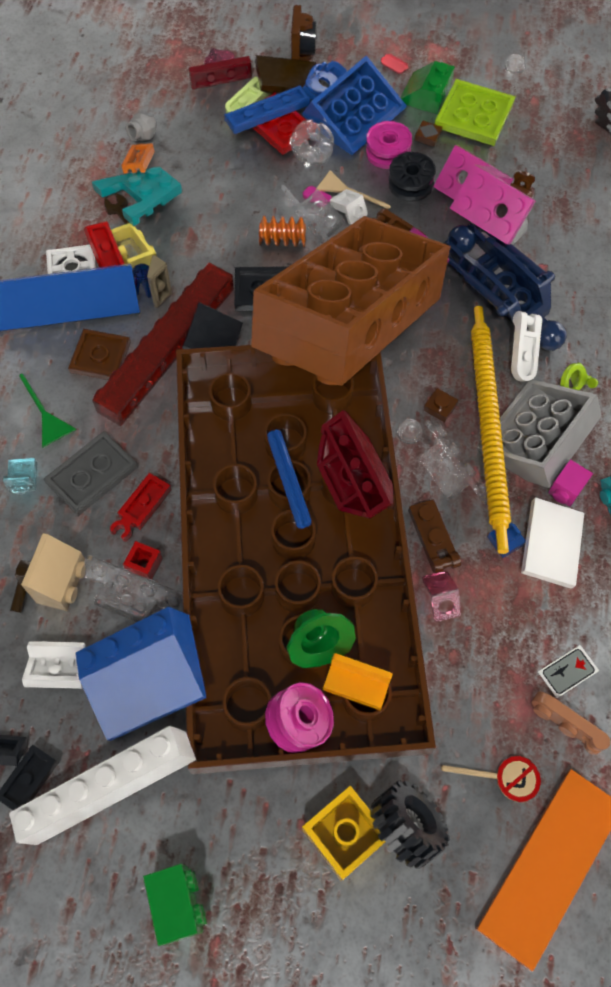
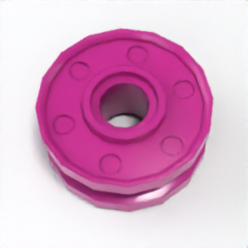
M383 121L372 126L367 133L366 157L369 162L376 167L389 169L395 157L405 152H411L412 134L410 130L402 123L395 121Z
M300 682L276 693L269 700L265 711L266 726L270 737L278 747L290 753H301L323 744L331 735L334 725L333 710L329 700L320 689L308 683Z

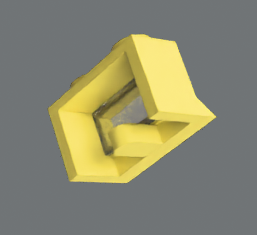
M131 223L111 229L124 263L132 264L133 275L135 276L140 272L148 270L152 256H156V252L152 245L147 244L142 231L137 230Z

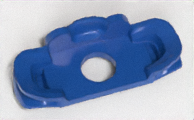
M324 61L322 64H316L311 68L303 90L311 100H314L328 88L322 86L319 80L326 81L330 86L345 74L347 70L337 61H331L328 64Z

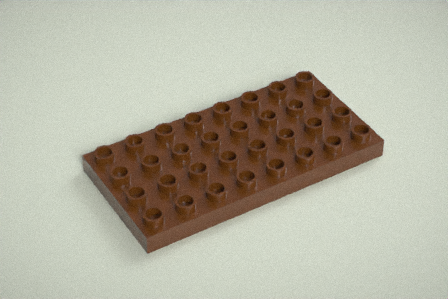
M251 345L176 350L184 613L190 616L207 698L186 707L187 736L196 758L195 761L188 764V770L191 774L432 754L436 749L381 352L341 386L321 383L317 380L315 374L295 365L284 366L277 364L272 360L271 355L255 349ZM342 410L349 414L370 439L393 484V504L371 519L339 511L317 466L319 444L322 437L321 426ZM280 430L311 517V525L309 527L299 529L296 526L267 439V434L270 431ZM312 609H319L326 613L342 614L353 623L356 639L350 652L344 656L392 673L381 711L324 691L323 687L331 663L320 667L302 668L290 661L287 645L294 632L296 620L300 615ZM300 682L312 684L323 692L333 710L334 725L331 735L323 744L304 752H287L278 747L268 732L265 718L268 702L276 693L285 690L291 685Z

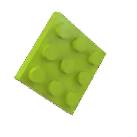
M456 79L435 120V124L442 126L444 131L495 146L516 97Z

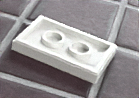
M535 497L531 501L521 573L572 589L575 587L584 513Z

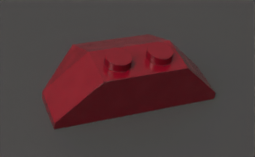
M342 410L321 426L322 437L319 444L317 466L339 511L371 519L393 504V484L370 439L349 414Z

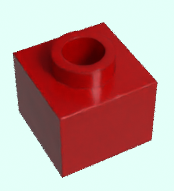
M135 541L123 566L127 573L151 582L163 557L159 550ZM148 562L145 568L141 566L142 563Z

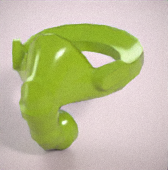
M580 362L570 364L563 372L560 386L570 388L569 379L571 377L573 385L571 389L580 390L585 384L589 388H596L598 385V380L589 376L584 365Z

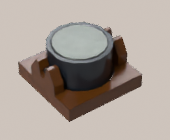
M302 5L293 6L291 59L309 61L316 52L317 24L316 21H313V16L302 13Z

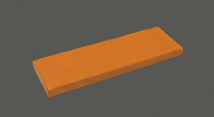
M572 769L568 770L475 929L531 972L534 971L611 831V796Z

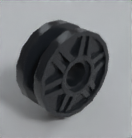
M405 152L395 157L389 168V189L392 194L405 201H418L431 194L436 175V166L433 160L419 152Z

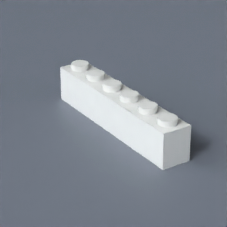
M168 726L9 812L16 843L39 845L192 763L196 758L186 731Z

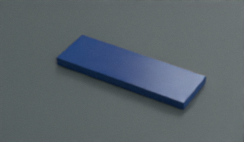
M132 264L0 280V331L140 313Z

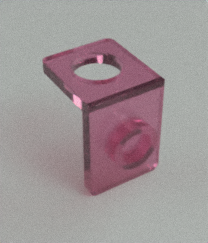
M445 571L423 576L422 582L431 596L434 620L437 622L461 616L459 589L450 574ZM450 600L454 603L453 608L449 612L439 611V606L442 602Z

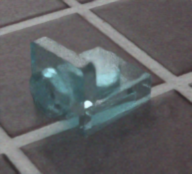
M35 458L8 460V476H3V483L9 492L24 494L27 491H35L37 479V461Z

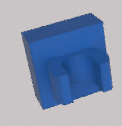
M512 522L507 529L509 552L500 554L502 558L523 547L526 542L520 530ZM493 530L488 534L487 538L497 550L496 532Z

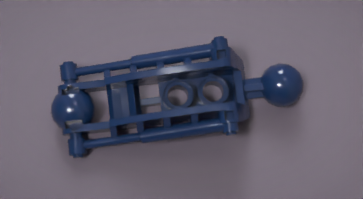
M470 223L467 226L458 225L452 228L447 240L443 243L450 246L449 254L453 257L452 259L448 256L450 260L448 263L464 277L467 283L496 307V312L499 316L504 317L506 315L513 322V316L517 311L526 312L529 316L531 314L540 315L542 317L540 347L545 351L560 349L567 339V331L564 325L555 320L547 321L544 318L551 309V282L555 280V274L549 270L546 272L515 246L505 244L475 224ZM482 232H485L490 237L486 238ZM475 244L485 252L476 260L467 254L471 252ZM500 267L503 271L496 275L494 271Z

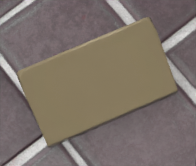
M153 255L147 278L153 304L157 308L172 295V288L167 263Z

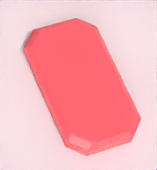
M386 54L381 58L382 65L398 74L408 69L406 62L392 54Z

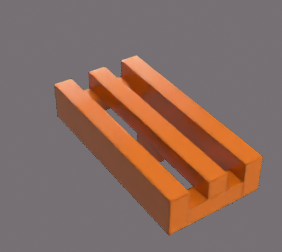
M153 143L133 144L130 147L121 165L124 174L128 173L130 169L132 173H137L139 168L141 173L146 171L155 152Z

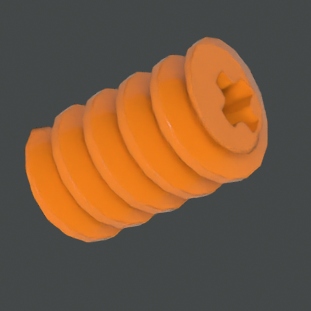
M263 216L259 224V246L262 244L263 239L267 246H270L272 239H274L276 246L280 245L281 240H283L285 246H288L290 240H292L294 247H297L299 240H301L303 247H305L306 224H304L303 217H299L298 222L295 223L294 218L290 216L289 222L286 223L284 216H281L279 223H277L275 216H272L270 223H268L266 216Z

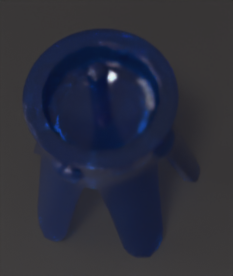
M138 264L133 268L137 295H139L140 284H142L146 296L151 298L152 295L147 278L149 266L147 264Z

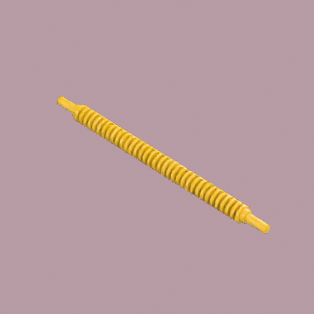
M476 306L474 307L475 325L471 330L488 516L489 524L492 525L496 532L497 552L499 554H506L509 552L507 529L511 523L491 331L484 321L483 307Z

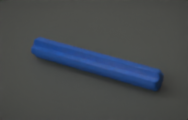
M280 430L270 431L267 434V439L296 526L299 529L309 527L311 525V517Z

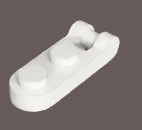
M517 311L513 316L515 332L511 372L513 377L520 382L530 381L534 379L538 369L542 317L537 314L529 316L526 312Z

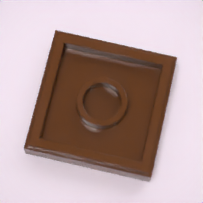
M83 329L68 367L69 372L117 382L131 343L130 337Z

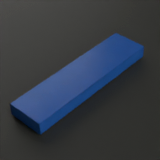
M298 86L224 114L225 122L232 132L237 134L307 107L310 104V98L302 87Z

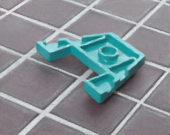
M161 167L146 169L143 173L137 171V173H127L92 182L94 191L102 198L124 190L138 202L122 209L124 218L133 226L140 223L139 218L144 214L150 216L154 213L153 208L161 203L164 206L183 192L181 183Z

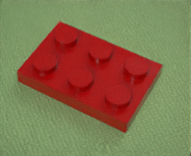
M297 111L252 127L282 155L316 135V128Z

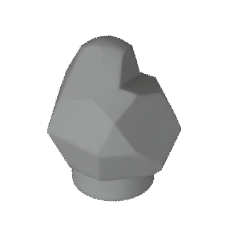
M135 114L126 125L127 135L134 141L150 140L156 131L155 118L144 114Z

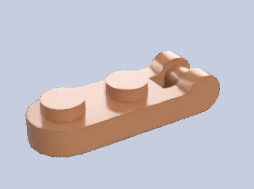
M541 691L537 692L531 702L534 707L533 711L542 719H550L559 725V730L568 737H576L582 741L585 750L589 754L596 755L610 746V738L605 732L551 695Z

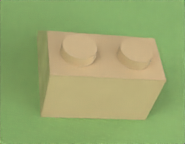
M43 533L21 585L37 604L68 611L70 603L73 604L76 600L78 582L86 574L87 561L81 551Z

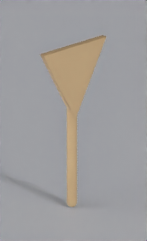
M331 170L316 188V191L338 193L348 189L362 194L365 200L387 209L391 208L387 203L348 188Z

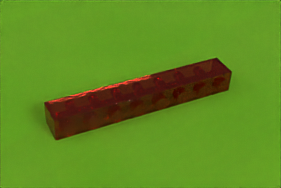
M208 263L204 269L197 273L194 281L184 288L182 295L176 302L171 303L168 311L155 322L154 328L148 335L142 337L137 348L129 353L119 369L110 375L108 382L96 391L92 401L97 413L119 426L124 424L176 361V350L183 349L182 346L196 305L200 302L218 310L234 290L232 274L211 263Z

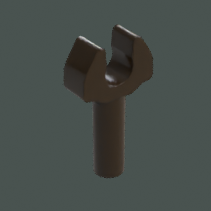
M115 193L117 204H111L105 198L104 206L107 214H117L124 224H128L129 222L124 218L122 209L128 207L126 198Z
M20 560L16 568L15 577L18 582L10 611L22 612L27 591L21 584L31 563L29 561Z

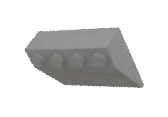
M536 380L528 381L500 417L505 468L528 482L551 488L554 481L602 416L597 394ZM480 443L477 449L479 452L483 453L482 444Z

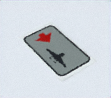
M581 645L538 671V673L555 697L558 698L599 672V669Z

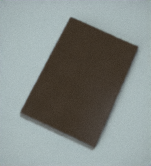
M256 55L255 65L260 91L282 93L301 86L303 89L311 68L316 65V62Z

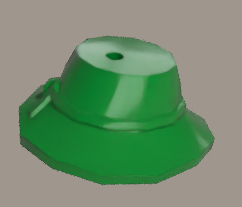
M319 609L304 612L297 618L294 632L287 645L290 661L302 668H311L331 663L334 653L344 656L350 652L356 639L354 625L342 614L326 613Z

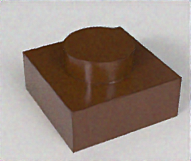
M437 388L425 404L423 411L445 423L459 400Z

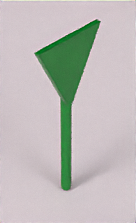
M24 374L19 375L42 414V448L77 430L46 412Z

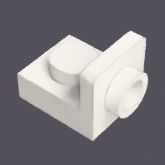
M346 189L330 199L331 207L345 213L350 225L363 216L368 215L362 194Z

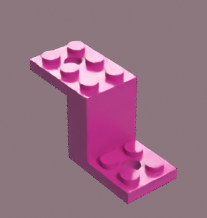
M458 145L454 146L433 186L454 199L450 207L451 210L507 245L511 244L536 200L510 185L513 178ZM465 170L468 176L464 183L461 184L459 175ZM503 203L507 206V214L500 218L496 210Z

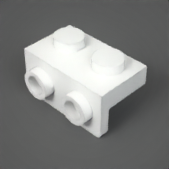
M28 642L29 660L22 678L23 686L82 689L75 653L86 648V644L76 642Z

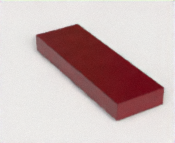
M250 56L188 68L192 90L252 78Z

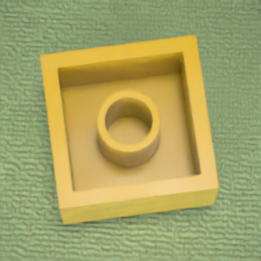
M351 785L302 826L304 834L340 881H343L385 843V840L381 842L378 837L380 834L379 830L373 827L372 822L375 819L370 816L371 810Z

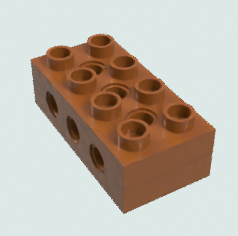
M363 216L254 289L251 347L271 355L272 360L277 364L284 366L295 365L315 374L317 380L321 383L342 386L440 299L450 246Z

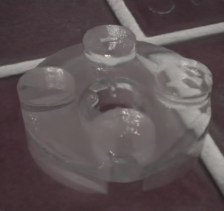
M314 120L301 122L295 128L289 140L294 155L306 167L319 166L325 163L333 152L334 137L330 129L321 122L320 124L313 122ZM308 139L317 142L315 148L308 144Z

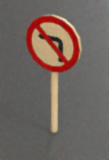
M511 756L504 760L498 767L497 773L441 766V770L444 772L497 779V785L502 794L515 802H527L534 798L539 792L541 785L540 773L535 764L521 756Z

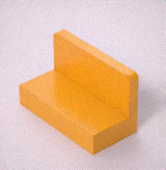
M334 653L323 690L381 711L392 673Z

